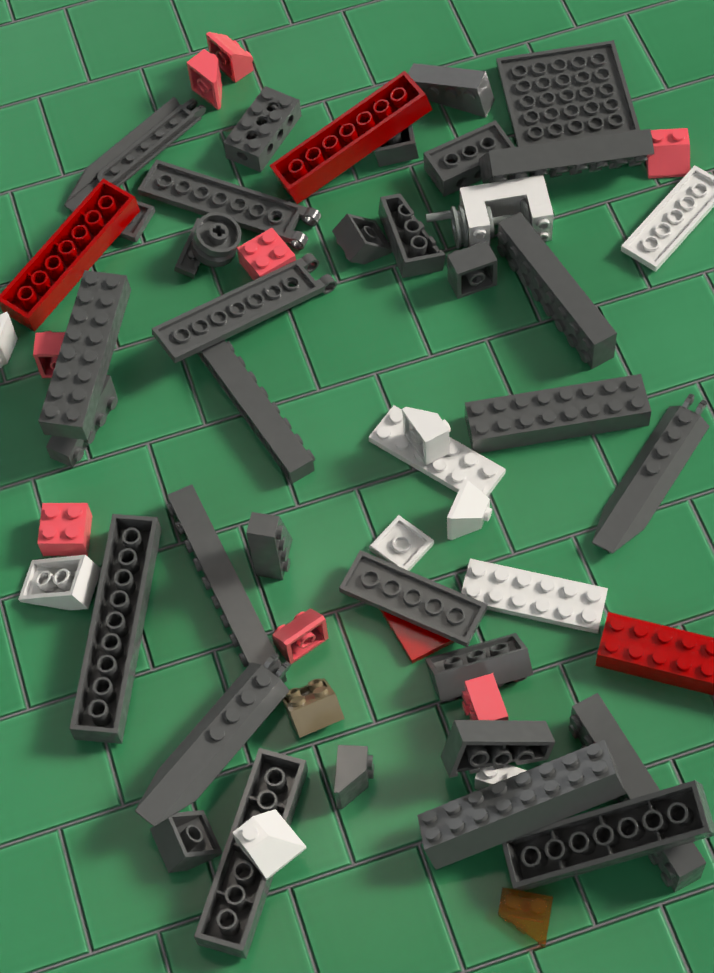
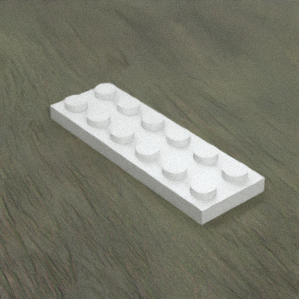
M694 165L622 244L621 251L656 272L714 207V176Z
M393 405L368 437L369 442L457 493L463 480L466 479L488 497L506 473V469L451 437V443L449 444L450 453L426 465L404 434L402 409Z
M470 559L461 593L488 604L487 610L598 634L608 588Z

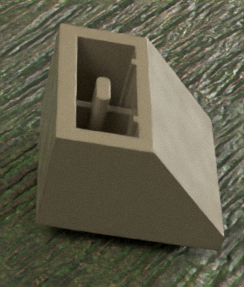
M325 678L313 679L304 687L290 689L289 693L282 700L292 725L300 738L345 719L337 696Z

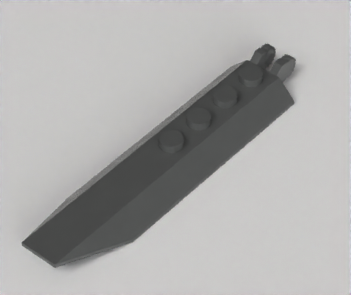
M175 97L170 99L84 170L64 206L71 212H74L103 178L117 187L121 186L202 119L201 116L206 111V107L202 104L196 107L198 103L194 98L189 99L183 105H180Z
M689 394L682 406H670L604 506L592 541L593 544L613 554L645 529L709 429V425L701 417L707 401L701 400L696 411L693 412L688 409L694 402L695 395Z
M276 652L266 660L264 665L251 662L157 770L135 812L155 827L195 802L289 693V689L281 678L289 670L291 664L287 661L284 662L276 674H273L270 668L278 661L279 655Z

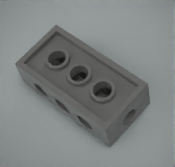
M265 86L223 142L226 158L262 172L302 116L300 100Z
M495 120L424 152V169L443 197L460 190L461 187H467L482 180L479 158L486 152L515 146Z

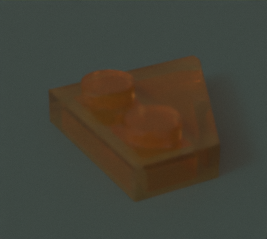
M502 887L498 915L515 925L516 929L520 932L526 933L537 941L539 946L545 948L553 897Z

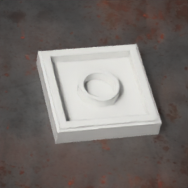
M398 515L369 546V550L382 560L410 571L434 545V540Z

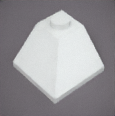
M466 479L463 480L447 516V539L450 540L482 529L484 522H488L492 514L490 499Z
M276 809L251 817L232 832L236 843L266 880L307 849Z

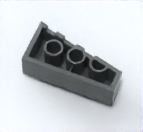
M412 124L375 150L379 167L419 158Z
M106 375L88 441L51 436L46 446L51 459L72 468L77 461L79 462L82 459L84 450L88 444L94 441L96 432L105 424L107 415L111 410L115 409L118 403L117 394L110 375Z
M251 512L246 534L256 576L283 580L284 573L288 572L290 568V558L288 557L293 539L280 516Z

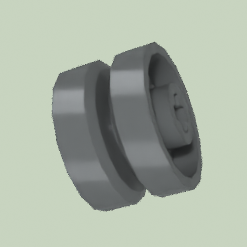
M214 212L202 216L196 224L191 248L193 255L198 261L210 267H223L231 263L241 240L242 233L239 224L235 219L224 213Z

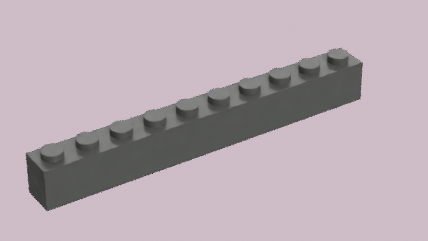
M223 340L198 352L197 354L291 484L315 471L314 455L309 449L305 450L301 437L291 431L292 427L287 418L280 416L278 406L275 402L271 403L264 387L257 385L255 375L252 371L248 372L246 370V365L241 356L237 357L234 354L235 350L229 341Z
M188 485L168 494L169 504H166L167 510L171 517L175 516L177 519L175 526L180 535L184 534L186 540L183 542L188 553L193 552L195 556L192 560L197 572L202 570L204 577L201 579L206 590L211 589L213 593L211 600L215 609L220 608L222 611L220 619L224 627H229L232 632L229 637L234 648L239 646L241 653L238 655L243 667L249 666L251 662L264 665L266 660L275 653V650L193 485ZM279 658L270 668L273 674H276L282 665ZM286 673L281 678L283 683L287 682Z

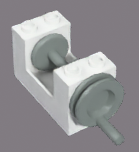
M543 175L461 187L458 210H456L455 206H452L448 211L425 214L426 222L451 219L456 248H461L462 243L464 247H471L473 244L488 241L490 245V239L494 238L495 234L494 225H499V222L519 212L523 214L544 242L552 240L554 214Z

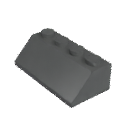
M516 633L425 659L440 701L456 700L458 696H462V691H465V681L491 673L494 675L498 688L503 686L504 683L523 681L528 676L533 675L528 648Z

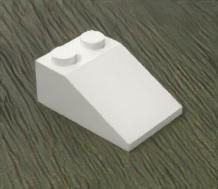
M86 555L32 560L18 600L23 603L70 611L89 609L101 568Z

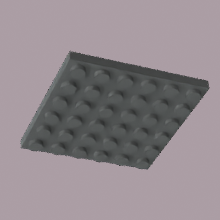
M614 40L496 58V65L517 147L640 130Z

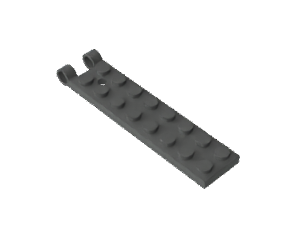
M157 159L138 188L139 195L203 216L214 212L227 214L235 219L240 228L259 234L273 228L284 242L289 243L297 250H303L308 241V237L304 233L294 231L299 220H303L309 226H316L321 218L320 212L315 208L298 205ZM280 218V220L274 221L273 219Z
M308 253L292 263L153 327L152 335L173 362L177 363L322 292L324 294L332 292L336 288L337 282L330 274H326L315 281L309 273L318 267L319 261L312 253Z

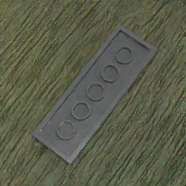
M361 550L339 587V592L465 647H468L488 606L486 603Z

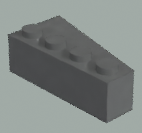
M413 63L408 72V75L426 94L428 101L485 118L495 101L486 71Z
M401 194L380 197L378 214L402 278L443 271L445 253L436 246L434 238L427 234L424 229L425 226L416 219L414 211Z
M454 720L441 758L450 778L458 776V772L467 770L472 774L480 772V768L493 766L494 769H500L512 762L522 765L548 760L555 740L546 721Z

